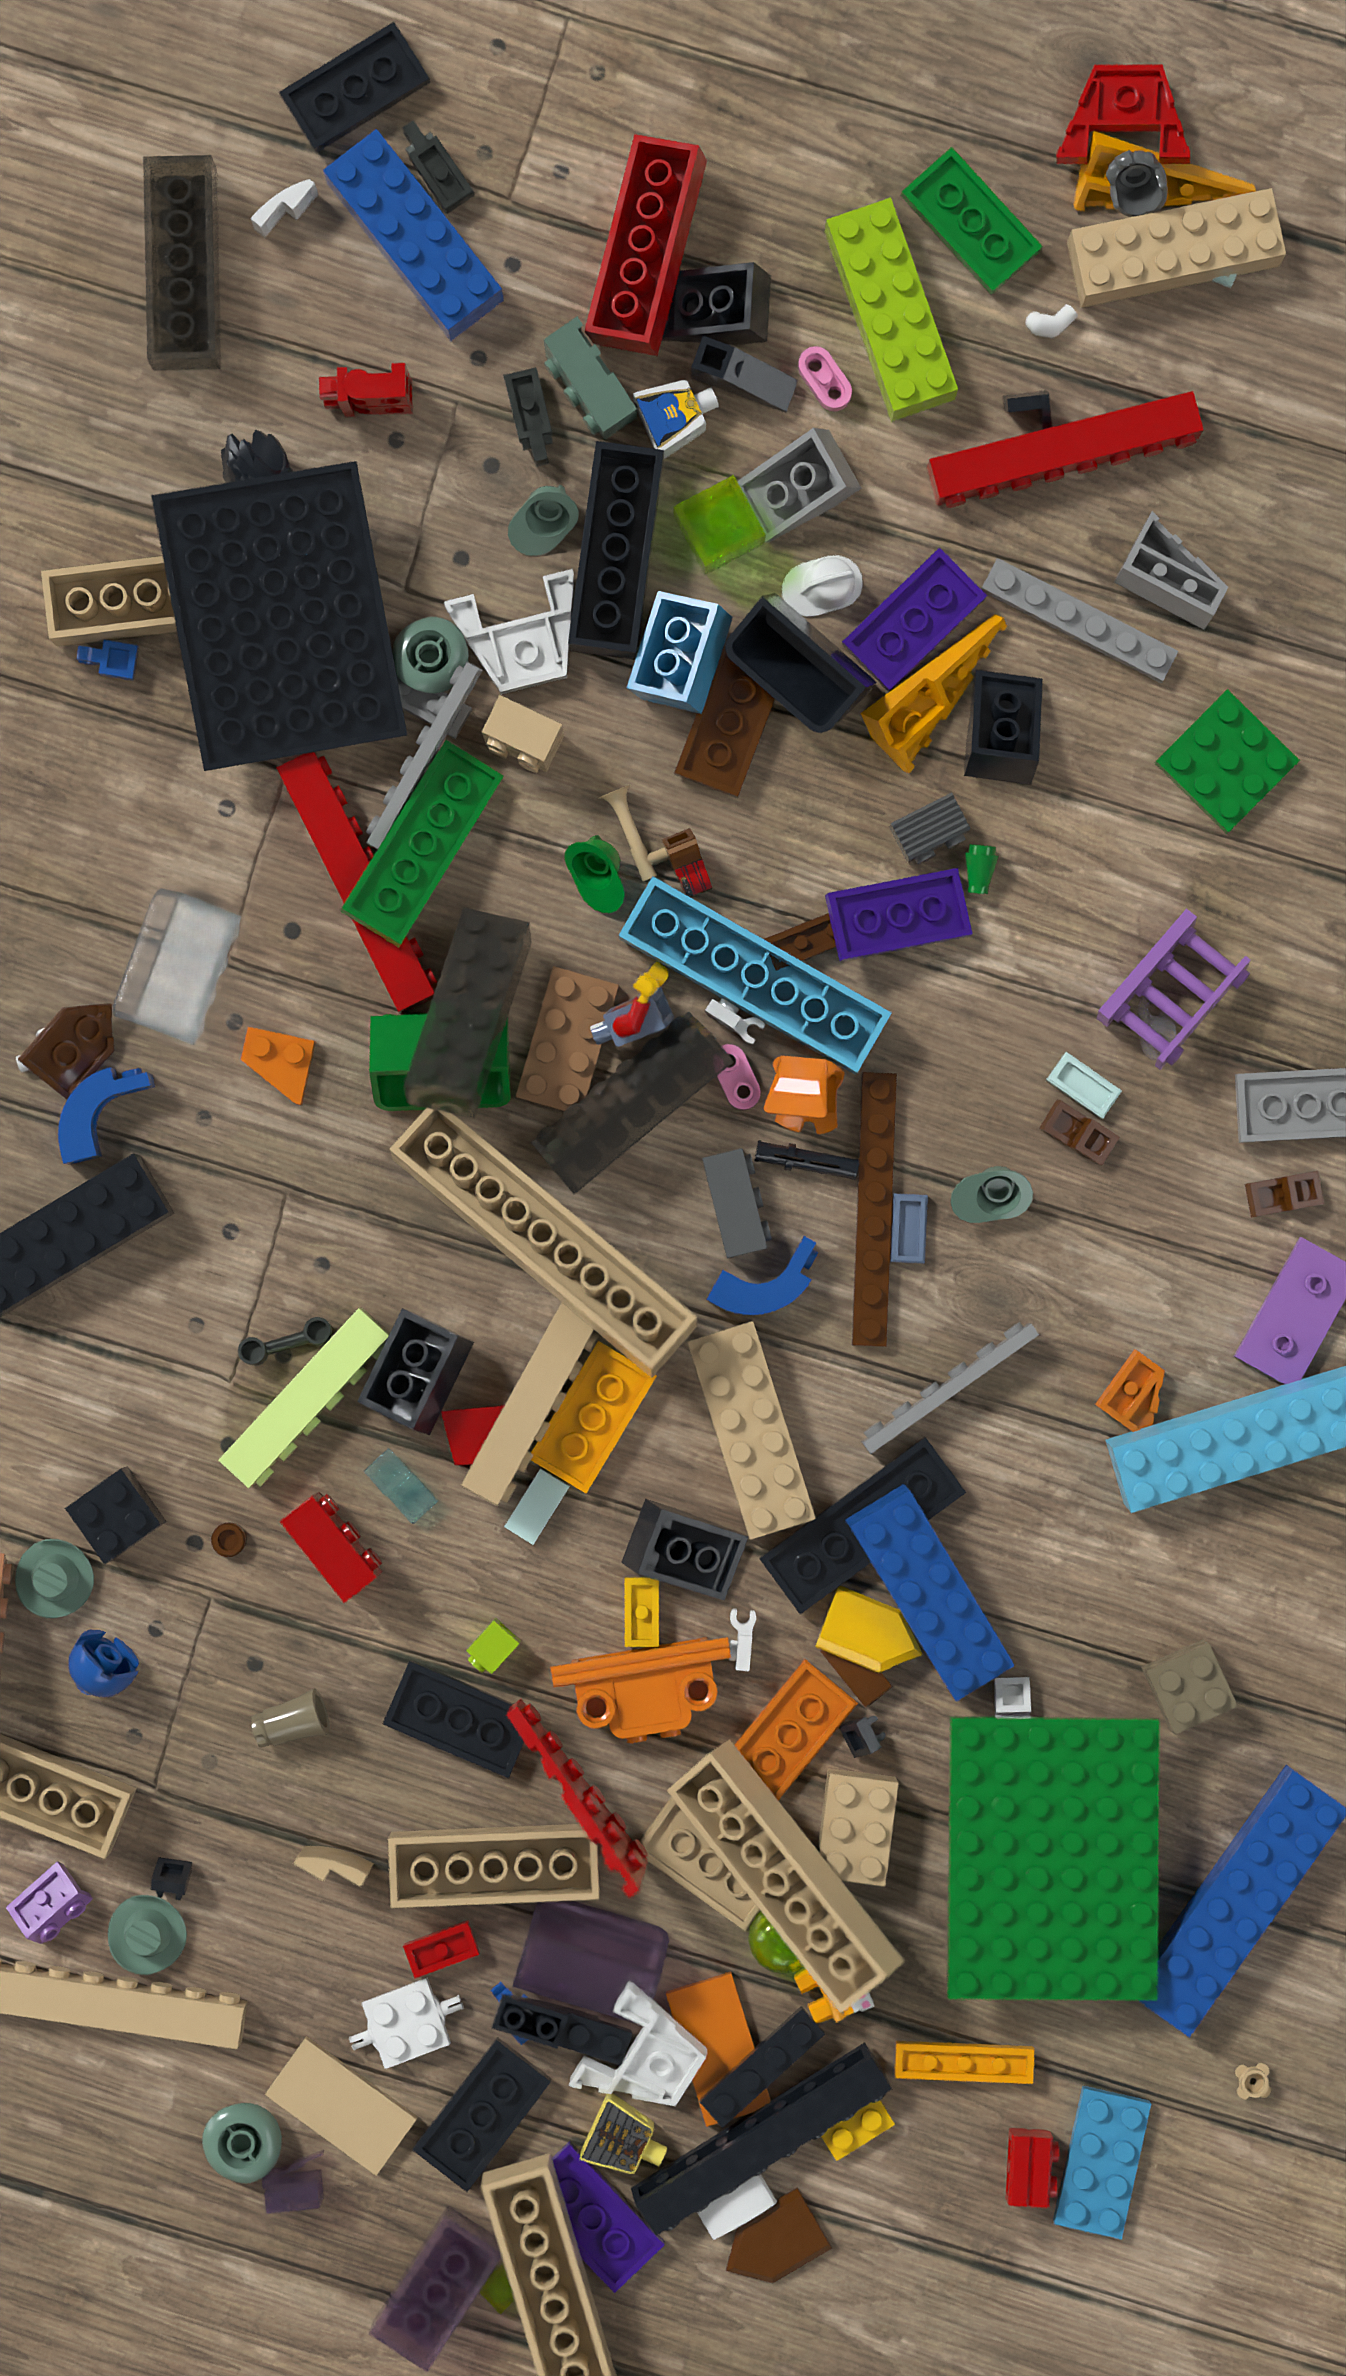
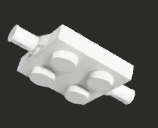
M428 1977L363 2001L362 2006L368 2020V2030L349 2036L350 2043L364 2039L352 2044V2049L355 2051L373 2043L379 2051L384 2068L387 2069L450 2045L451 2041L445 2027V2015L464 2009L463 2003L449 2007L460 2002L461 1998L457 1995L440 2002L433 1994Z

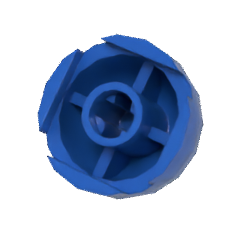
M89 1629L81 1634L69 1655L68 1668L73 1681L82 1693L95 1697H112L124 1691L132 1683L139 1672L136 1671L139 1661L132 1649L122 1640L115 1637L114 1643H112L109 1639L103 1637L106 1632L101 1630Z

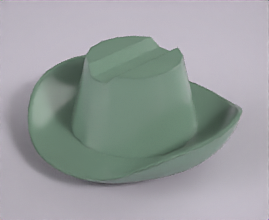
M426 617L410 623L397 635L391 648L397 677L407 686L426 693H441L453 688V685L450 684L452 675L459 665L464 667L469 658L467 643L462 632L452 622L441 617Z
M46 1539L32 1545L22 1555L15 1575L16 1591L22 1604L30 1612L45 1618H59L78 1610L88 1600L94 1585L93 1569L84 1553L73 1544L59 1539Z
M138 1895L122 1902L114 1911L108 1927V1945L113 1958L125 1970L140 1975L157 1973L173 1964L181 1955L187 1939L184 1920L176 1908L166 1900L151 1895Z
M239 2103L225 2107L211 2117L205 2126L202 2144L208 2163L219 2175L233 2182L247 2184L262 2179L273 2169L280 2155L282 2136L276 2119L267 2109L257 2104Z

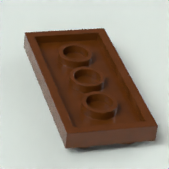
M723 647L702 714L697 713L674 775L738 798L775 698L730 660L725 647Z

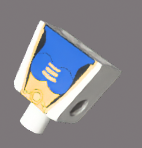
M687 380L638 391L633 394L634 405L637 408L654 449L664 450V459L706 431V422L702 414L719 407L712 388L693 395Z

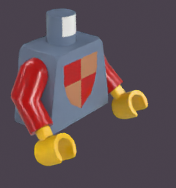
M656 961L647 973L638 978L633 986L641 995L609 1009L603 1015L604 1021L590 1027L592 1036L598 1045L613 1039L615 1045L619 1047L665 1029L671 1023L674 1015L661 988L668 978V970L665 966Z

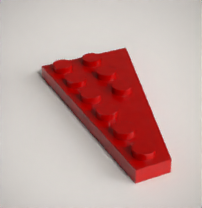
M519 1699L510 1706L506 1715L528 1748L534 1753L540 1752L542 1755L541 1763L544 1767L542 1769L549 1779L560 1782L564 1791L560 1796L590 1841L595 1845L600 1842L603 1846L604 1862L611 1872L615 1870L621 1873L627 1882L622 1889L630 1898L641 1888L648 1862L646 1858L648 1853L639 1840H632L626 1833L627 1827L620 1815L616 1812L611 1813L604 1805L605 1798L602 1792L595 1785L590 1787L583 1778L584 1771L580 1764L574 1758L568 1759L561 1750L563 1744L558 1736L551 1730L547 1732L540 1723L542 1718L537 1709L532 1704L526 1705L522 1699Z

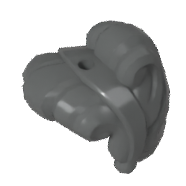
M1128 150L1115 157L1106 172V177L1110 183L1113 207L1128 217L1140 216L1160 210L1166 202L1168 187L1165 170L1155 155L1143 150L1134 152Z

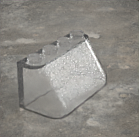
M159 889L150 902L113 1004V1015L194 1045L196 1039L203 1033L206 1011L215 1000V987L219 976L224 973L228 965L227 954L231 943L239 935L241 916L181 892Z

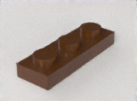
M829 913L764 939L800 961H805L836 948ZM770 955L776 971L789 966L782 961L779 962V959Z

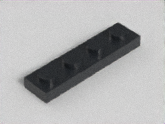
M802 2006L799 2007L699 2099V2102L723 2128L825 2035L824 2030L815 2023L814 2019Z

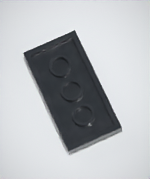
M392 22L279 91V94L314 152L317 153L430 84V78L395 22Z
M411 1659L382 1723L387 1727L506 1778L510 1777L524 1744V1740L506 1715L510 1706L514 1703Z
M497 2037L414 2145L412 2151L465 2192H468L549 2086L552 2079Z

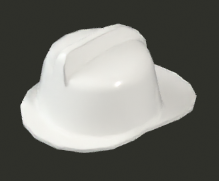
M840 555L822 557L792 568L785 576L782 585V596L784 601L800 615L805 617L818 616L853 604L861 593L863 586L862 575L857 565L848 558Z

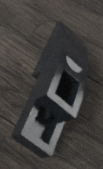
M502 1994L491 2026L492 2029L558 2049V2046L620 2066L623 2063L632 2036L631 2029L599 2020L596 2015L562 2005L509 1994Z

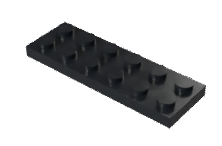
M923 1437L815 1517L816 1519L803 1525L759 1558L799 1614L805 1612L871 1563L845 1521L847 1518L903 1484L910 1490L927 1520L933 1518L966 1493L926 1437Z

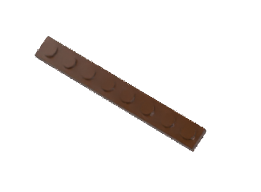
M862 1072L852 1345L887 1347L897 1073Z

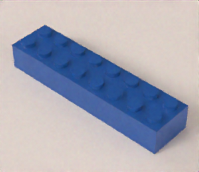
M1285 1765L1159 1943L1157 2000L1138 2001L1190 2038L1346 1817V1807L1288 1765Z

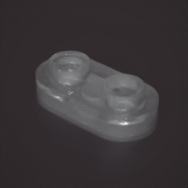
M1143 997L1137 1007L1138 1017L1171 1043L1177 1036L1175 1021L1162 1010H1160L1158 1016H1152L1149 1013V1006L1153 1003ZM1140 1037L1144 1054L1148 1058L1157 1061L1161 1053Z

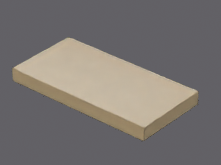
M671 1796L640 1839L648 1853L646 1857L648 1862L746 1931L760 1912V1909Z
M307 2036L265 2093V2096L376 2176L417 2120L415 2114Z

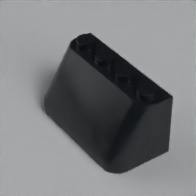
M776 593L762 596L726 641L725 649L730 660L805 726L817 733H824L835 727L877 683Z

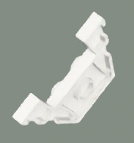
M573 569L543 576L551 611L482 628L474 594L444 601L447 612L462 632L465 640L500 694L567 678L568 639L574 585Z
M629 1981L615 2003L614 2012L642 2025L643 2028L625 2055L622 2065H619L617 2070H614L584 2055L570 2078L569 2086L582 2089V2085L597 2087L600 2093L612 2094L613 2091L630 2093L633 2099L676 2106L704 2062L707 2048L639 1987Z

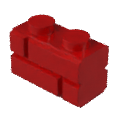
M1009 2128L1005 2194L1008 2205L1048 2208L1050 2207V2197L1056 2198L1057 2177L1051 2176L1052 2162L1058 2163L1059 2142L1053 2141L1051 2131Z

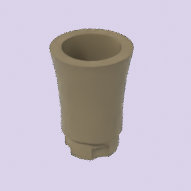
M316 1688L287 1702L264 1709L263 1713L251 1716L252 1732L260 1748L271 1744L276 1746L293 1740L328 1735L330 1733L327 1710Z

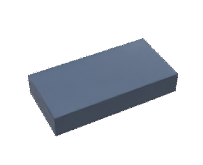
M893 1194L890 1262L925 1263L928 1195Z

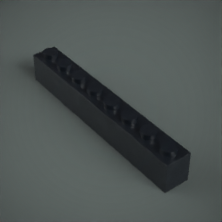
M864 2042L777 2096L757 2111L748 2114L631 2187L636 2207L656 2236L664 2231L674 2229L681 2220L693 2213L703 2211L710 2202L723 2194L732 2193L738 2188L739 2184L752 2176L761 2175L771 2164L781 2158L793 2155L800 2146L808 2141L822 2137L829 2128L837 2123L851 2119L858 2110L869 2103L880 2101L887 2092L892 2090L885 2072Z

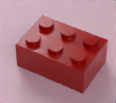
M318 1492L309 1497L279 1522L342 1602L345 1603L382 1573L379 1566L383 1563L371 1548L365 1550L358 1539L361 1535L350 1521L344 1523L336 1512L340 1508L329 1494L322 1496Z

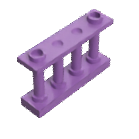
M1188 909L1180 915L1098 1010L1097 1020L1106 1027L1113 1020L1117 1023L1122 1021L1158 1050L1161 1054L1157 1058L1155 1066L1159 1070L1166 1063L1172 1066L1184 1052L1181 1045L1232 986L1238 989L1250 975L1247 968L1251 959L1247 956L1235 966L1195 934L1197 930L1193 927L1197 917ZM1179 943L1183 947L1188 945L1227 976L1215 992L1174 960L1175 956L1172 954V951ZM1157 969L1161 972L1167 971L1205 1002L1193 1017L1151 985L1153 981L1149 978ZM1135 994L1139 997L1143 995L1183 1027L1171 1043L1130 1011L1131 1006L1128 1005V1002Z

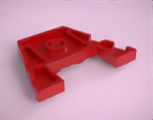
M1163 64L1094 65L1078 101L1075 115L1070 120L1066 129L1063 143L1057 150V164H1087L1089 133L1093 131L1161 132L1159 163L1190 164L1191 152L1189 146H1187L1184 130L1175 109L1174 99Z

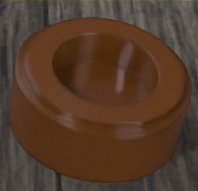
M226 1522L219 1525L211 1536L213 1549L223 1557H233L243 1551L247 1542L245 1530L234 1522Z

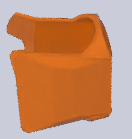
M783 1055L774 1059L773 1068L776 1074L764 1105V1111L768 1114H776L775 1122L795 1132H801L804 1123L807 1121L814 1123L817 1134H825L837 1128V1089L844 1080V1071L827 1059Z

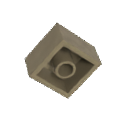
M1204 1639L1141 1667L1168 1729L1175 1735L1238 1707L1212 1647Z

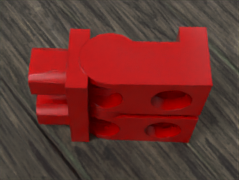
M391 363L392 373H368L362 369H354L349 372L347 367H337V376L319 377V397L323 400L325 409H341L345 417H355V411L364 415L413 414L412 379L405 363Z

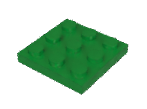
M1227 689L1154 764L1216 825L1228 834L1300 759Z

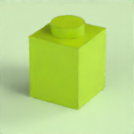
M495 1617L466 1650L471 1655L468 1661L481 1673L487 1670L493 1674L520 1644L521 1640Z

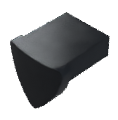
M1043 390L1003 396L1004 410L1008 413L1038 409L1041 429L1052 427L1050 393Z

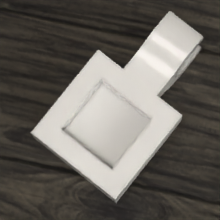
M723 998L719 1003L712 999L705 1009V1014L739 1034L746 1043L754 1044L755 1039L747 1034V1028L750 1025H756L763 1030L765 1027L763 1021L755 1017L741 1019L736 1014L739 1010L736 1006Z
M733 1608L730 1613V1621L733 1627L737 1629L738 1637L737 1640H731L730 1642L731 1658H729V1661H735L736 1670L749 1671L752 1630L756 1622V1613L754 1610H750L749 1620L746 1623H740L736 1619L737 1609Z

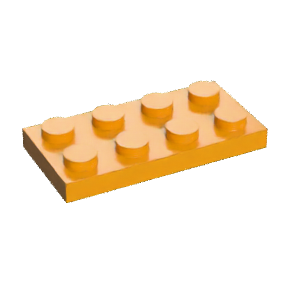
M598 1340L566 1393L558 1411L551 1418L550 1426L541 1442H537L533 1448L531 1461L582 1492L587 1493L657 1375L651 1378L629 1358Z

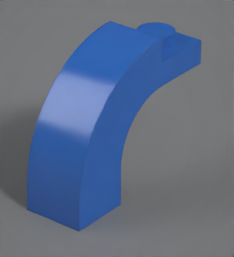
M109 1067L92 1074L74 1089L63 1107L59 1120L58 1142L63 1164L71 1165L102 1157L97 1137V1121L101 1111L110 1101L117 1097L155 1088L151 1073H142V1068L122 1072V1078L118 1079L116 1069Z
M803 1236L782 1274L767 1283H748L722 1270L706 1300L727 1311L744 1315L770 1313L787 1306L803 1293L812 1280L800 1272L803 1267L809 1270L818 1255V1252L813 1249L816 1242Z

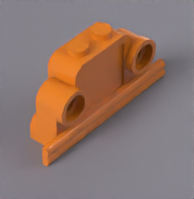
M707 1637L661 1644L659 1647H644L572 1659L569 1664L551 1666L550 1668L554 1688L575 1684L578 1702L577 1715L584 1725L590 1728H601L609 1723L613 1735L622 1739L626 1738L627 1743H638L646 1741L649 1734L660 1733L661 1738L681 1735L680 1729L685 1728L691 1721V1710L703 1711L711 1707L717 1697V1686L714 1681L711 1661L731 1658L728 1637L707 1640Z

